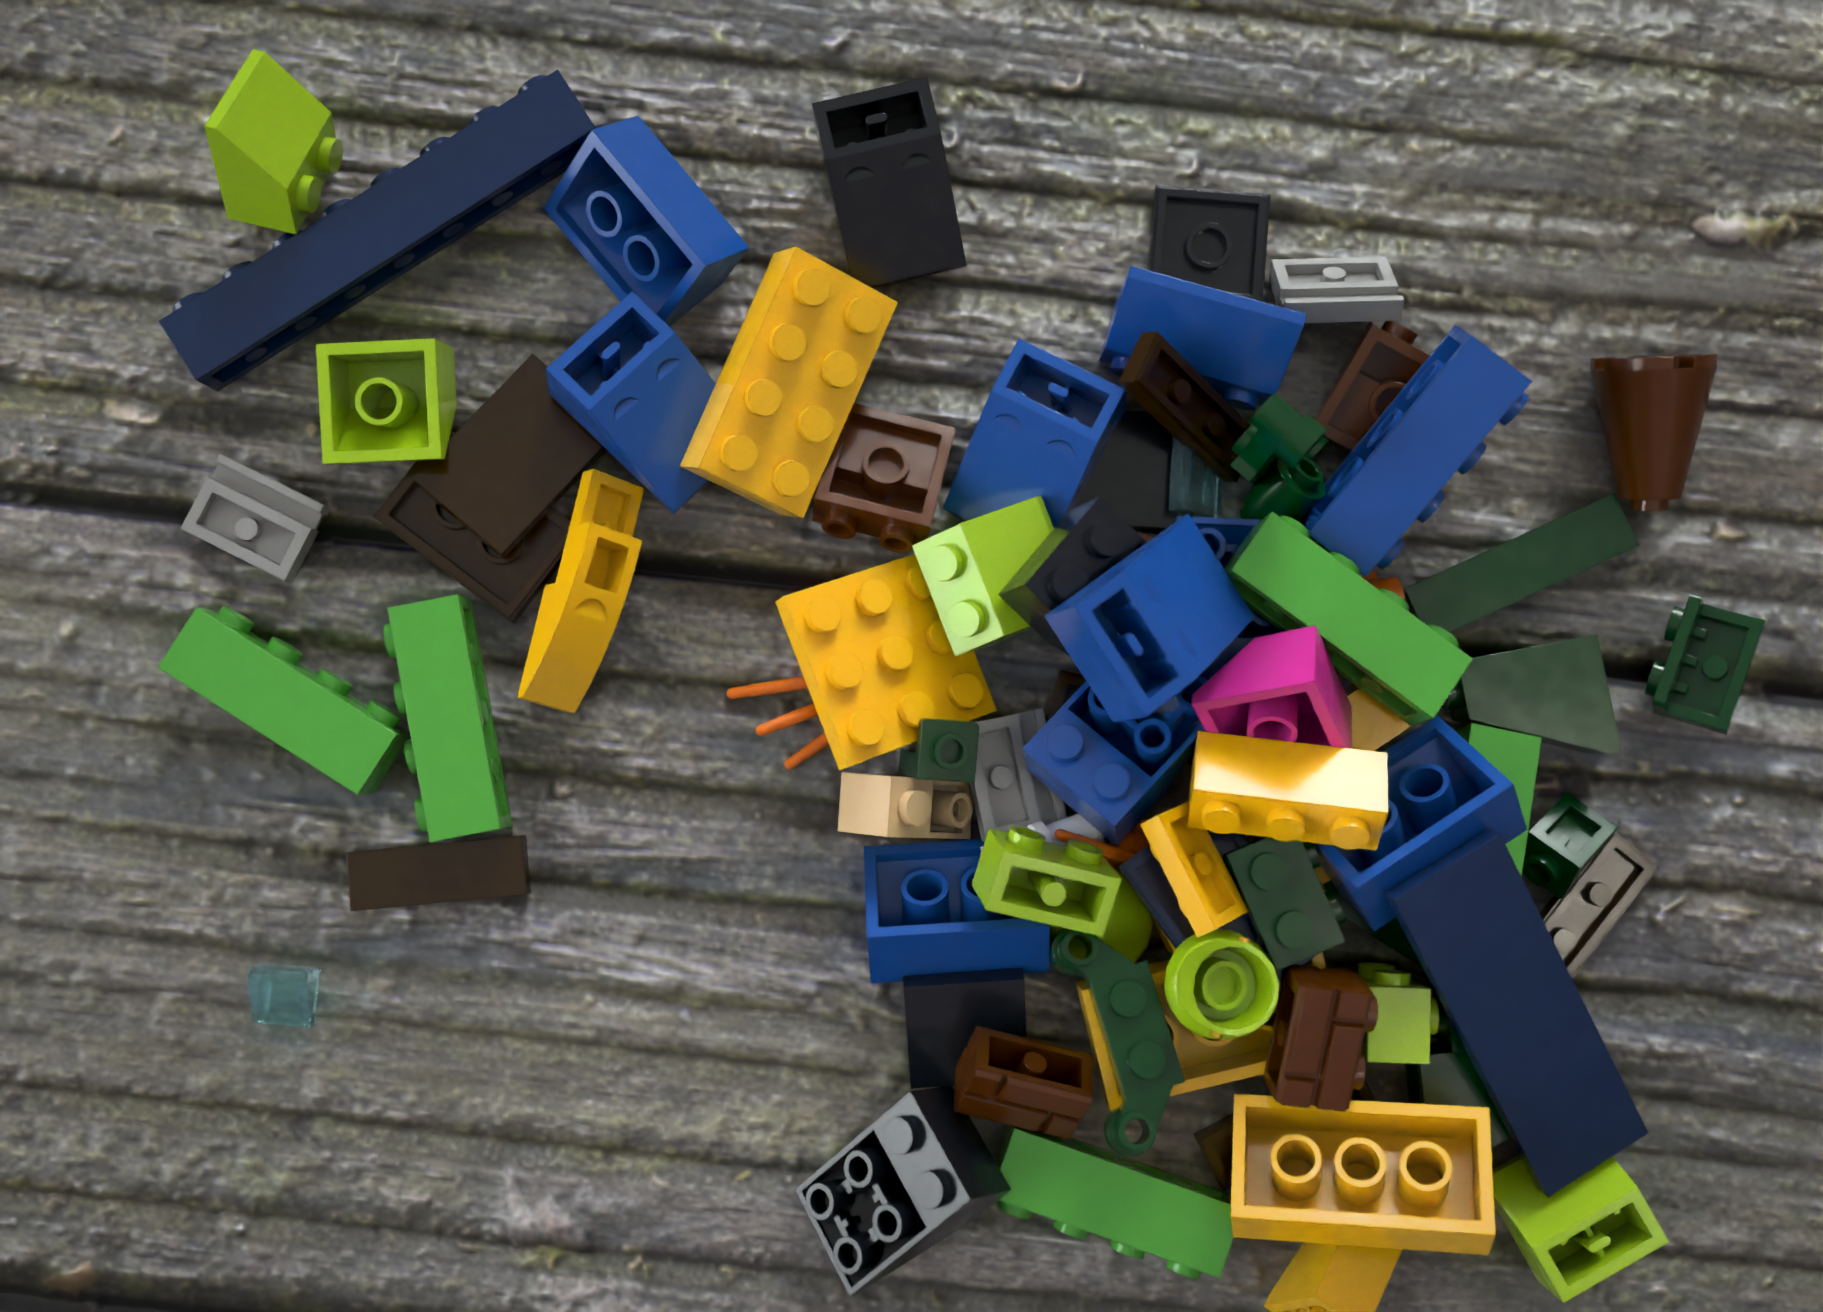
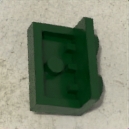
M1690 594L1685 609L1675 606L1664 635V640L1673 642L1666 663L1655 661L1645 689L1646 695L1654 697L1652 701L1654 714L1727 735L1765 626V620L1704 604L1703 597L1695 594Z
M1262 837L1222 854L1235 885L1249 910L1248 915L1261 945L1276 971L1346 942L1339 927L1346 923L1345 915L1332 890L1323 891L1314 870L1320 867L1321 863L1313 843L1302 841L1284 842L1270 837Z

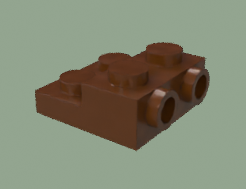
M1385 321L1382 327L1372 322L1368 323L1340 370V377L1315 417L1328 430L1324 435L1325 437L1352 451L1431 355L1412 345L1418 336L1417 333L1395 321Z
M854 403L819 481L814 498L812 521L822 523V529L827 534L836 538L850 539L856 535V532L879 537L881 546L892 552L908 553L912 551V545L929 537L956 428Z

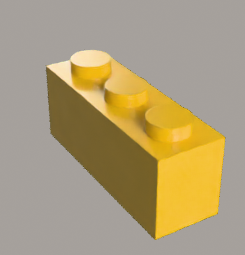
M1204 731L1197 732L1190 778L1188 828L1204 829L1219 834L1237 833L1270 837L1284 842L1302 841L1335 845L1343 849L1377 850L1388 814L1387 753Z

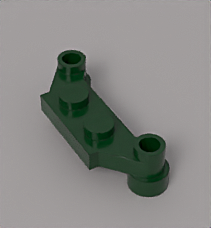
M1274 393L1252 416L1249 421L1252 425L1231 448L1239 455L1231 466L1255 486L1279 457L1292 469L1304 457L1313 461L1329 443V440L1324 436L1328 430L1309 413L1304 417L1301 416L1279 395Z
M1064 928L1051 941L1050 959L1056 969L1063 974L1069 976L1080 975L1086 980L1122 1098L1121 1105L1112 1110L1105 1120L1103 1129L1105 1140L1112 1150L1121 1155H1142L1152 1147L1155 1141L1156 1129L1173 1086L1185 1082L1148 962L1144 961L1135 964L1098 939L1096 935ZM1071 939H1079L1085 944L1087 954L1084 959H1077L1071 955L1068 947ZM1131 1119H1136L1142 1127L1141 1137L1134 1143H1131L1125 1135L1126 1124Z

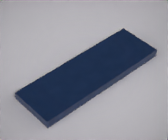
M1491 829L1484 831L1384 893L1536 1187L1542 1193L1550 1197L1648 1134L1633 1100L1499 833Z

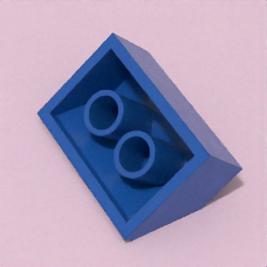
M639 116L591 130L543 207L620 301L633 291L669 327L717 289L749 249V246Z
M1130 266L1115 300L1099 361L1111 364L1110 371L1122 376L1141 333L1157 331L1220 395H1223V398L1232 407L1242 410H1256L1257 405L1262 406L1274 393L1277 394L1304 327L1307 314Z
M1436 716L1383 751L1387 753L1388 814L1377 850L1343 849L1335 845L1313 843L1319 855L1321 866L1334 886L1373 931H1376L1396 917L1384 893L1488 829L1499 833L1505 844L1527 830L1514 784L1439 716Z
M981 839L864 846L866 931L871 983L903 981V976L1023 968V974L1049 972L1050 925L985 910L972 887L973 878L981 856L980 847L984 846L985 843Z

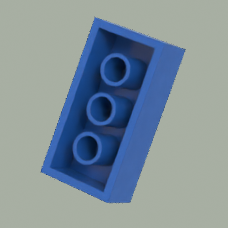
M1454 325L1325 482V496L1303 518L1310 536L1331 552L1342 554L1353 561L1359 568L1360 574L1365 578L1376 566L1381 570L1385 569L1402 550L1405 541L1400 537L1415 519L1423 523L1440 506L1445 497V493L1441 489L1454 473L1458 471L1462 475L1465 474L1481 458L1487 447L1482 440L1498 422L1503 426L1508 424L1521 411L1529 398L1524 391L1532 381L1474 336Z

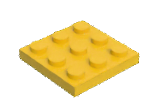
M915 554L785 595L775 601L839 771L916 742L918 723L922 718L971 721L997 711L975 652L972 651L959 656L954 655Z

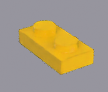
M1188 801L1145 821L1140 826L1149 841L1153 856L1160 863L1178 899L1182 913L1188 918L1198 938L1220 928L1249 912L1208 831L1187 827Z

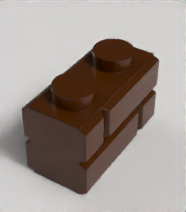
M1299 964L1285 967L1263 1080L1276 1102L1284 1106L1303 1108L1315 1106L1318 1109L1346 1112L1349 1109L1353 1089L1360 1090L1365 1080L1366 1063L1364 1055L1361 1053L1364 1034L1375 1029L1378 1019L1377 999L1358 973L1351 970L1326 967L1319 969L1316 966Z
M977 1026L968 1041V1047H965L957 1062L954 1112L1070 1139L1079 1125V1119L1084 1117L1092 1104L1093 1056L1089 1053Z

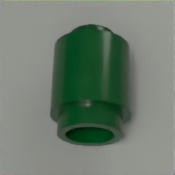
M1279 457L1245 495L1244 506L1240 510L1241 519H1263L1271 512H1274L1279 517L1288 516L1301 522L1325 496L1326 488L1322 481V471L1307 457H1304L1293 469Z

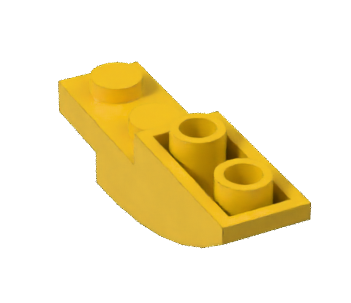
M594 468L583 471L556 582L547 584L544 587L517 698L569 714L576 712L610 643L635 571L643 540L634 538L633 533L644 492L643 487Z

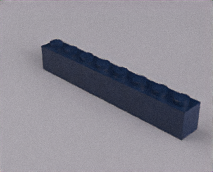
M558 69L548 76H535L519 88L518 95L499 107L489 106L480 110L470 119L469 126L450 138L440 137L429 142L420 151V156L402 168H391L377 175L372 180L371 187L353 199H342L329 205L322 212L320 220L302 231L299 230L297 234H283L272 244V250L255 261H245L234 265L222 276L223 281L204 293H193L180 299L173 306V312L159 320V323L195 380L218 392L566 172L591 130L596 129V127Z

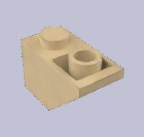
M842 772L838 832L899 838L970 839L973 799L969 782Z

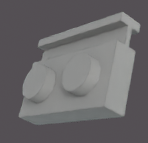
M1386 256L1271 259L1269 283L1277 306L1307 314L1305 323L1401 321L1404 298L1403 295H1397L1399 286Z
M219 453L216 459L219 463L211 478H206L180 529L284 581L293 583L319 532L317 528L323 516H327L331 508Z
M1043 708L975 722L979 725L975 783L969 782L981 841H985L989 828L1009 832L1011 826L1027 828L1028 825L1038 821H1042L1047 825L1067 818L1063 800L1028 771L1023 753V747L1046 724Z

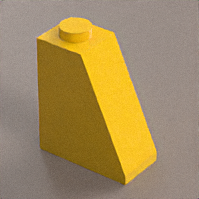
M1303 1242L1272 1289L1264 1307L1271 1312H1375L1403 1249Z

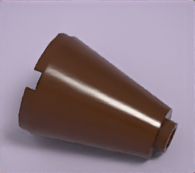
M1717 354L1591 358L1590 371L1618 498L1631 500V510H1668L1669 500L1682 497L1717 370Z

